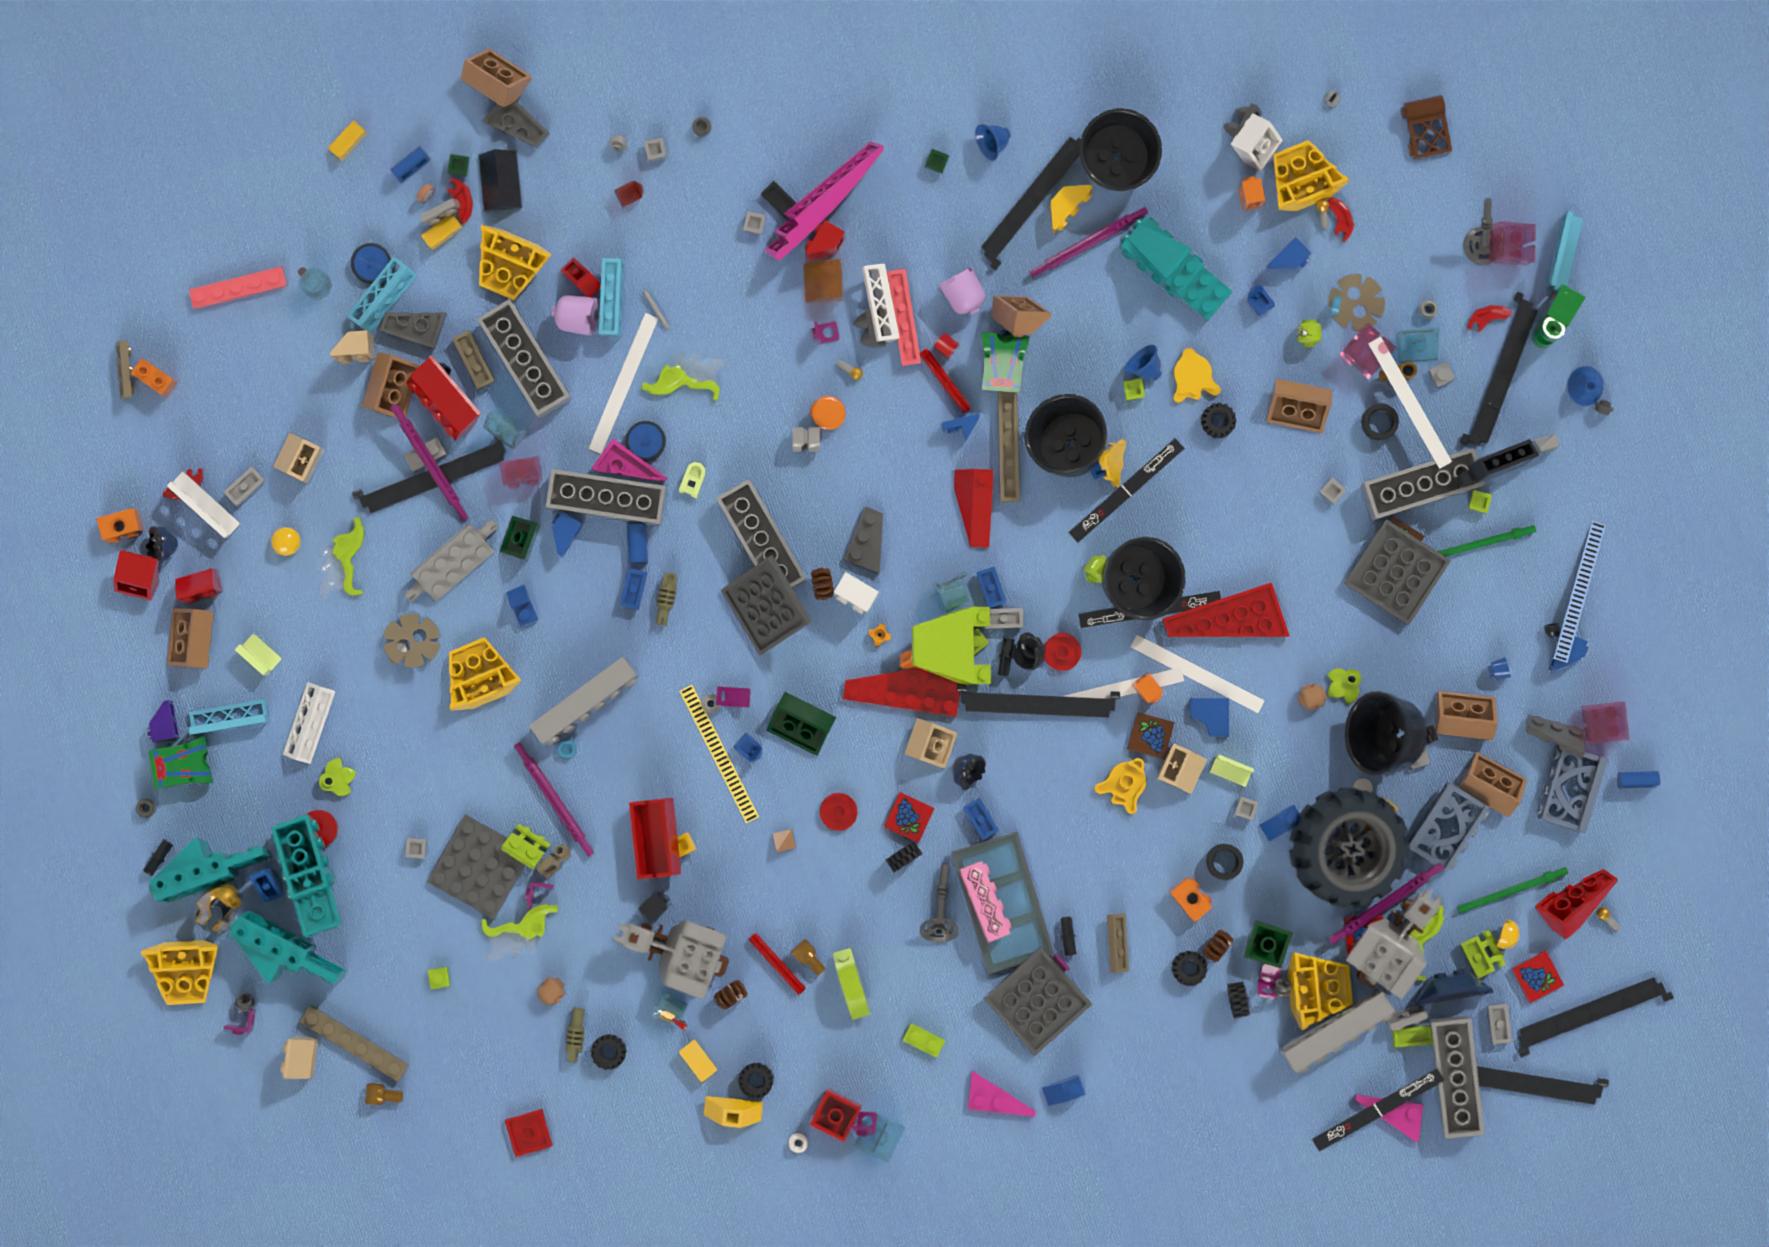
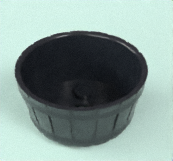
M1125 108L1107 110L1093 118L1083 131L1079 148L1082 166L1090 179L1105 189L1112 191L1136 189L1149 181L1160 165L1162 157L1160 135L1153 123L1141 113L1139 114L1134 110ZM1114 151H1115L1116 153H1118V152H1121V153H1122V155L1120 156L1121 159H1122L1121 161H1119V160H1115V161H1114V160L1112 159V158H1113V154H1112V153H1113Z
M1061 394L1043 401L1032 412L1026 424L1024 439L1030 457L1043 470L1055 475L1076 477L1091 471L1099 463V458L1106 448L1107 426L1103 414L1092 401L1090 402L1089 399L1079 395ZM1076 439L1075 443L1077 446L1069 449L1067 441Z
M1138 537L1121 544L1107 558L1102 571V586L1107 598L1121 613L1137 620H1153L1154 618L1157 619L1166 615L1167 612L1169 613L1181 599L1186 583L1185 568L1179 554L1165 541L1163 542V540L1154 537ZM1134 572H1137V576H1140L1136 583H1133V580L1129 578Z
M1380 691L1364 694L1350 709L1345 724V743L1347 752L1351 757L1350 759L1358 769L1369 775H1384L1410 767L1420 758L1426 745L1427 728L1425 726V719L1421 711L1408 700ZM1399 729H1401V731H1404L1402 740L1400 737H1397Z

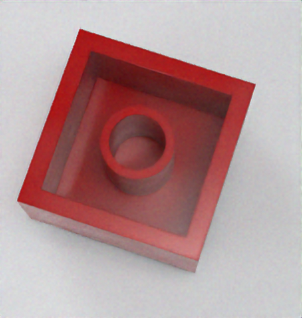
M827 1088L810 1121V1125L845 1142L851 1130L850 1125L853 1126L862 1105Z

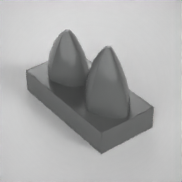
M1252 103L1250 106L1237 108L1236 114L1241 123L1230 122L1223 124L1224 129L1234 138L1252 114L1260 117L1262 112L1257 105Z
M870 308L865 309V313H862L853 322L854 326L869 330L862 336L860 343L868 347H885V341H876ZM877 309V315L880 316L879 309ZM881 327V328H880V331H881V336L883 337V336H884V333H883V328Z

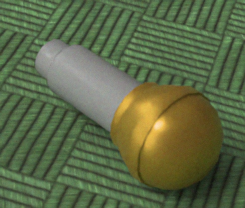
M1319 200L1316 203V209L1320 213L1322 229H1328L1327 211L1329 203L1326 200Z
M841 360L837 361L836 365L849 373L853 380H860L862 378L863 371L861 368L852 367Z
M1600 907L1597 910L1596 915L1599 919L1605 921L1616 932L1621 929L1619 924L1611 917L1608 908Z

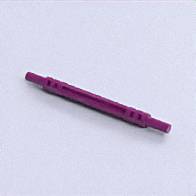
M1143 207L1130 215L1126 214L1103 229L1045 260L1044 264L1029 271L1030 276L1034 278L1048 269L1051 271L1074 256L1132 225L1133 221L1148 214V210L1146 207Z
M397 403L390 408L400 422L399 426L449 505L454 507L462 521L469 518L459 502V497L411 421L406 419Z
M520 742L515 744L514 748L523 759L524 766L575 842L580 844L588 857L592 856L595 852L584 838L585 834L533 757L528 755Z
M1438 863L1426 872H1421L1377 904L1343 925V928L1329 937L1328 940L1333 945L1346 935L1350 936L1354 931H1357L1395 903L1429 882L1428 879L1443 870V866L1441 863Z

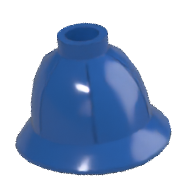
M980 124L975 129L977 145L986 158L992 161L996 160L999 153L1006 148L1011 133L1007 128Z
M1148 345L1140 349L1126 363L1124 372L1126 374H1135L1146 380L1159 379L1162 372L1160 371L1161 362L1157 355V347L1155 345Z
M1582 366L1574 370L1570 375L1568 392L1576 404L1581 406L1592 405L1602 395L1604 388L1603 379L1596 369Z

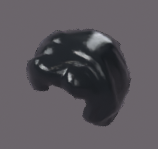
M1026 632L1020 636L1011 655L1018 666L1025 670L1034 671L1044 662L1046 647L1039 637Z

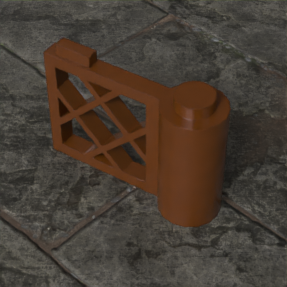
M1438 95L1403 103L1400 111L1402 118L1406 119L1411 140V144L1408 145L1410 156H1414V159L1452 152L1443 96ZM1441 119L1443 126L1439 132L1430 127L1433 121ZM1420 123L1426 127L1421 136L1414 133L1413 124ZM1428 129L1437 135L1432 143L1423 139ZM1439 137L1446 141L1447 149L1440 150L1434 146ZM1420 141L1429 146L1426 153L1418 154L1417 145Z

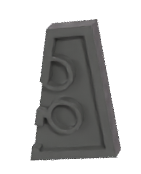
M865 506L844 558L845 561L880 574L883 513Z

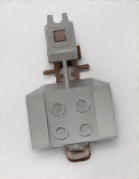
M1429 889L1424 893L1419 892L1414 900L1406 898L1400 906L1402 908L1400 913H1397L1395 910L1391 911L1396 916L1393 923L1387 919L1371 923L1359 941L1355 938L1353 940L1355 943H1351L1354 949L1346 961L1359 969L1356 974L1357 979L1370 988H1374L1379 983L1400 999H1403L1427 963L1418 941L1411 937L1410 934L1414 929L1421 934L1423 933V930L1420 928L1426 926L1438 911L1442 898L1436 896L1434 900H1430L1429 895L1432 891Z
M688 920L673 926L668 936L661 934L662 924L659 926L658 932L653 931L652 926L644 923L641 926L626 923V925L619 924L618 929L623 930L624 935L622 937L615 935L614 940L618 941L619 945L645 954L650 951L648 961L652 960L654 953L660 954L661 958L658 965L663 985L703 1000L713 975L722 976L725 974L729 964V959L720 955L727 935L717 932L709 926L706 928ZM654 937H658V938H660L659 941H663V939H664L665 942H664V943H661V942L655 941V940H653V939H654Z

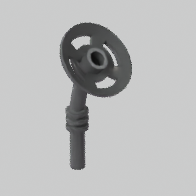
M1490 198L1484 199V216L1481 219V227L1471 230L1465 237L1463 244L1467 258L1479 265H1486L1495 261L1502 249L1501 239L1493 230V218L1491 217L1492 199ZM1483 231L1482 236L1477 237L1475 233ZM1493 237H1495L1497 241V250L1494 249L1495 242L1493 240ZM1469 241H1472L1473 254L1469 249ZM1490 253V255L1492 256L1488 259L1478 258L1480 254L1485 255Z
M946 863L941 864L940 881L936 890L938 893L936 894V897H938L936 918L929 919L920 926L921 936L932 942H947L958 935V926L953 921L943 918L945 898H947L946 894L948 893L946 889H948L949 864ZM934 932L935 934H938V935L943 934V935H942V936H937V935H932V933Z

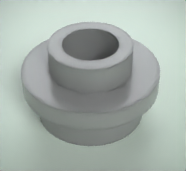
M613 135L609 140V145L617 152L624 151L628 147L627 139L620 135Z
M1425 300L1419 305L1418 311L1422 318L1432 319L1436 316L1438 307L1434 301ZM1425 307H1430L1431 312L1426 313Z
M708 694L702 699L701 705L705 712L715 713L719 710L720 706L716 705V695ZM709 700L714 701L713 707H708L707 703Z

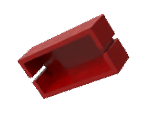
M664 798L629 802L637 879L681 875L674 799Z

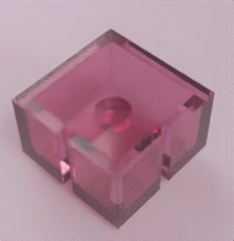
M1502 221L1493 224V229L1490 231V263H1509L1510 265L1523 266L1534 263L1535 245L1524 248L1523 245L1536 241V224Z
M1367 322L1340 355L1369 379L1381 365L1368 343L1379 338L1378 336L1381 333ZM1384 336L1382 337L1384 342L1378 345L1379 352L1383 354L1388 351L1391 354L1397 348Z
M1625 701L1581 706L1583 723L1588 725V727H1584L1586 744L1630 740Z

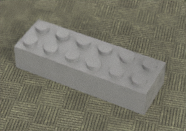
M510 299L477 319L539 419L572 399Z
M1472 448L1450 455L1449 457L1452 462L1440 469L1434 460L1362 483V491L1372 521L1486 485L1485 481L1481 483L1474 482L1460 489L1455 480V477L1469 470L1467 466L1477 460L1475 449Z
M551 469L546 508L662 526L667 487Z
M750 479L716 497L755 566L773 555L792 589L807 581Z
M621 657L530 724L529 727L542 744L553 745L560 740L559 735L563 732L568 734L575 729L574 724L578 721L584 722L590 718V713L593 710L599 711L607 705L605 701L610 698L614 700L622 694L621 690L624 687L630 688L638 682L636 679L639 675L625 657Z
M1376 989L1285 1045L1279 1051L1290 1069L1295 1073L1300 1072L1301 1074L1310 1068L1309 1065L1313 1062L1319 1063L1326 1059V1054L1329 1052L1335 1053L1343 1048L1342 1044L1347 1041L1351 1043L1360 1037L1359 1034L1363 1031L1367 1033L1376 1028V1023L1381 1020L1386 1022L1391 1019L1395 1010L1384 992Z
M1467 1015L1429 1019L1435 1069L1438 1068L1445 1081L1437 1085L1443 1136L1447 1139L1484 1135L1471 1018Z

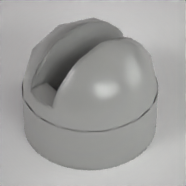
M1329 91L1324 98L1326 105L1329 107L1338 105L1340 102L1339 93ZM1335 94L1336 97L1331 103L1329 100L1332 97V95Z

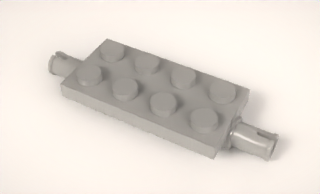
M489 519L480 529L476 530L470 523L466 524L411 572L417 583L406 591L404 595L410 602H413L425 591L435 601H438L494 552L486 542V538L499 528L492 519Z

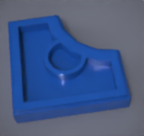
M1190 698V718L1198 719L1204 723L1208 729L1209 737H1229V698Z

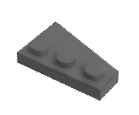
M517 101L506 107L497 104L482 120V122L536 148L550 135Z
M385 313L379 331L435 349L447 313Z
M1528 714L1526 719L1527 733L1545 742L1552 741L1560 745V749L1564 751L1569 749L1577 753L1576 757L1583 758V729Z

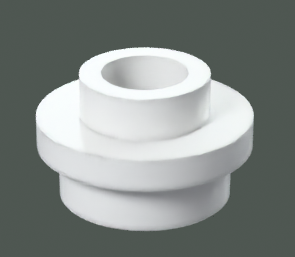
M796 1133L790 1137L789 1147L793 1152L801 1153L806 1150L808 1146L806 1136ZM798 1139L801 1140L802 1145L796 1146L795 1141Z

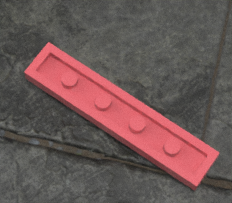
M277 267L190 289L189 293L193 308L198 309L286 287L287 283L283 267Z
M906 270L888 271L886 273L900 337L898 345L902 366L920 364L921 359Z

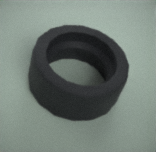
M1374 404L1362 415V430L1366 436L1373 440H1386L1394 435L1398 429V414L1388 404ZM1376 411H1384L1391 418V427L1384 433L1374 432L1369 426V418Z
M1218 844L1211 848L1207 854V869L1217 879H1233L1243 869V856L1239 849L1233 845ZM1220 851H1230L1236 858V866L1229 873H1221L1214 867V857Z

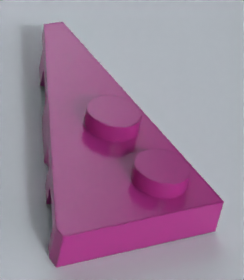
M614 439L611 440L591 468L594 471L660 482L667 480V477Z
M972 1071L968 1109L1036 1116V1111Z
M1355 1094V1100L1366 1108L1383 1099ZM1406 1102L1381 1116L1382 1119L1415 1142L1419 1141L1423 1104Z

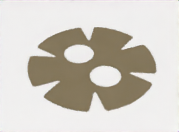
M1351 274L1341 278L1337 283L1343 291L1332 288L1329 295V307H1332L1335 296L1342 297L1338 316L1332 315L1336 322L1346 328L1352 319L1353 330H1364L1376 324L1375 319L1370 313L1381 317L1385 308L1384 297H1373L1382 291L1379 284L1372 278L1367 277L1361 286V274ZM1354 286L1360 289L1361 295L1358 299L1352 300L1348 297L1347 291L1350 287ZM1356 305H1363L1366 308V315L1364 317L1357 318L1353 314V309Z
M419 614L399 616L402 627L392 621L384 632L383 638L394 640L393 642L383 644L384 650L388 657L396 664L405 656V667L423 666L425 663L421 654L432 660L439 651L440 643L429 641L440 637L439 630L427 617L418 625ZM417 629H422L427 634L426 639L422 642H418L413 638V633ZM402 639L408 640L411 645L410 649L406 652H401L397 648V643Z

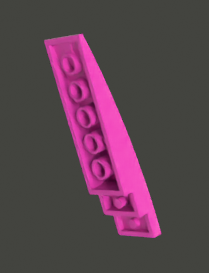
M870 141L784 214L788 220L774 231L778 238L764 249L768 256L780 261L806 238L864 176L885 149L883 145Z

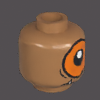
M1313 683L1302 687L1297 699L1300 707L1304 706L1306 710L1311 711L1323 707L1327 696L1323 686Z
M547 977L537 987L538 994L536 995L546 1006L548 1004L555 1005L565 996L563 988L565 984L558 977L556 979Z

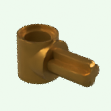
M1405 362L1397 365L1406 381L1416 376L1417 367L1414 363ZM1403 367L1411 369V376L1404 375ZM1384 370L1379 371L1381 382L1389 381Z
M806 939L802 940L790 951L801 964L806 963L816 975H820L825 971V966L815 956L816 950Z
M367 1083L365 1103L371 1105H382L384 1101L401 1103L404 1095L402 1091L387 1090L383 1084Z

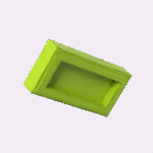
M1430 1025L1408 1026L1392 1031L1394 1048L1432 1045Z

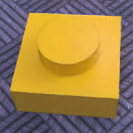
M689 832L678 837L680 858L697 850Z

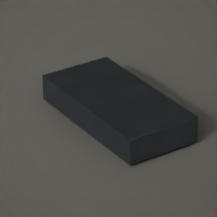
M773 181L760 195L783 218L788 220L784 213L793 207L796 202Z

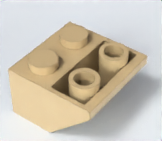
M367 330L347 332L332 349L330 357L338 361L339 364H350L351 360H358L360 363L370 362V359H375L374 336Z
M289 433L273 467L308 484L324 449Z
M1172 743L1156 779L1192 794L1207 759Z
M294 1036L284 1043L283 1053L286 1054L285 1061H282L281 1064L283 1078L310 1079L314 1076L318 1038Z

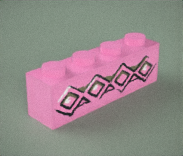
M979 861L959 869L986 941L991 942L1010 934L1011 924L1008 918L1004 919L1002 914L1004 907L1001 900H997L995 896L997 889L994 882L989 881L988 875L990 871L987 864Z

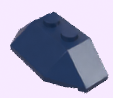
M1460 969L1454 970L1451 975H1446L1445 972L1434 974V977L1427 980L1413 1001L1418 1006L1494 992L1491 987L1473 974Z

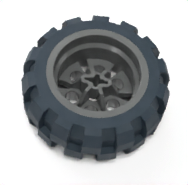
M1355 787L1340 788L1336 792L1329 790L1317 796V802L1312 806L1307 804L1298 815L1302 818L1298 827H1292L1289 840L1293 842V849H1290L1289 855L1291 866L1295 867L1297 871L1296 877L1304 888L1311 891L1314 896L1334 906L1346 908L1349 905H1353L1358 908L1371 905L1372 899L1376 897L1382 899L1393 890L1390 886L1395 879L1400 881L1406 870V867L1402 866L1404 857L1409 858L1410 842L1405 839V834H1407L1408 830L1403 818L1397 815L1395 807L1388 801L1367 790L1363 791ZM1354 823V829L1349 831V825ZM1367 824L1371 827L1365 832L1360 833ZM1336 827V832L1331 835L1330 833ZM1365 837L1366 842L1361 846L1360 844L1363 843V838ZM1329 844L1328 852L1324 853L1325 846ZM1344 846H1353V849L1350 850L1345 848ZM1366 851H1372L1370 858L1365 856ZM1358 855V856H1359V861H1358L1357 863H1355V861H1356L1355 856ZM1341 859V864L1335 867V862ZM1348 865L1351 866L1353 874L1349 876Z

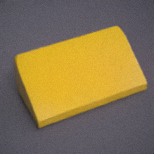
M353 120L328 149L343 161L367 135V132Z
M453 215L445 216L421 236L433 251L463 227Z
M695 1039L679 1051L701 1082L718 1070Z

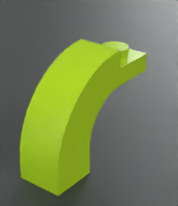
M851 948L832 953L852 1020L871 1015Z

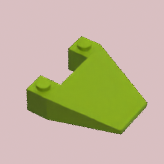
M990 607L960 608L912 626V665L964 685L991 684V665H974V627L990 626Z

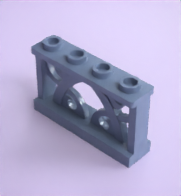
M1556 748L1553 759L1556 760L1554 766H1551L1548 772L1549 783L1544 786L1542 792L1544 799L1537 808L1538 819L1586 833L1608 759L1584 752L1583 758L1593 760L1595 764L1594 766H1582V759L1576 757L1577 753L1569 749L1564 751ZM1567 755H1573L1577 759L1576 768H1574V763L1571 760L1569 766L1564 765V758ZM1581 773H1584L1583 778L1589 777L1588 783H1583ZM1577 775L1578 784L1586 790L1585 795L1573 797L1568 803L1560 785L1568 778ZM1577 800H1580L1582 802V806L1580 808H1578L1576 804L1573 808L1571 807L1573 803ZM1551 804H1556L1557 808L1555 811H1559L1562 807L1564 811L1560 816L1553 817L1549 813V807ZM1568 813L1577 820V823L1575 825L1562 821V819Z
M1447 781L1408 840L1410 842V850L1435 865L1441 863L1444 868L1443 870L1446 872L1449 869L1452 870L1458 861L1456 858L1459 853L1463 854L1468 847L1467 841L1469 838H1473L1478 832L1479 828L1477 826L1480 821H1484L1489 815V807ZM1455 791L1467 800L1458 804L1452 793ZM1467 804H1473L1477 808V813L1475 816L1469 817L1468 812L1471 809H1466L1463 812L1461 809ZM1444 807H1448L1449 811L1452 809V807L1454 809L1449 814H1444L1442 812ZM1456 814L1459 833L1448 838L1439 839L1440 828L1435 819L1437 817L1448 819ZM1465 822L1470 823V825L1468 826L1467 829H1466V823H1465ZM1431 828H1434L1436 830L1435 839H1432L1434 834H1428V831ZM1421 843L1432 846L1431 855L1420 849L1418 845ZM1457 843V845L1453 849L1451 844ZM1437 846H1440L1441 854L1444 850H1449V856L1446 859L1440 860L1436 857L1435 850Z

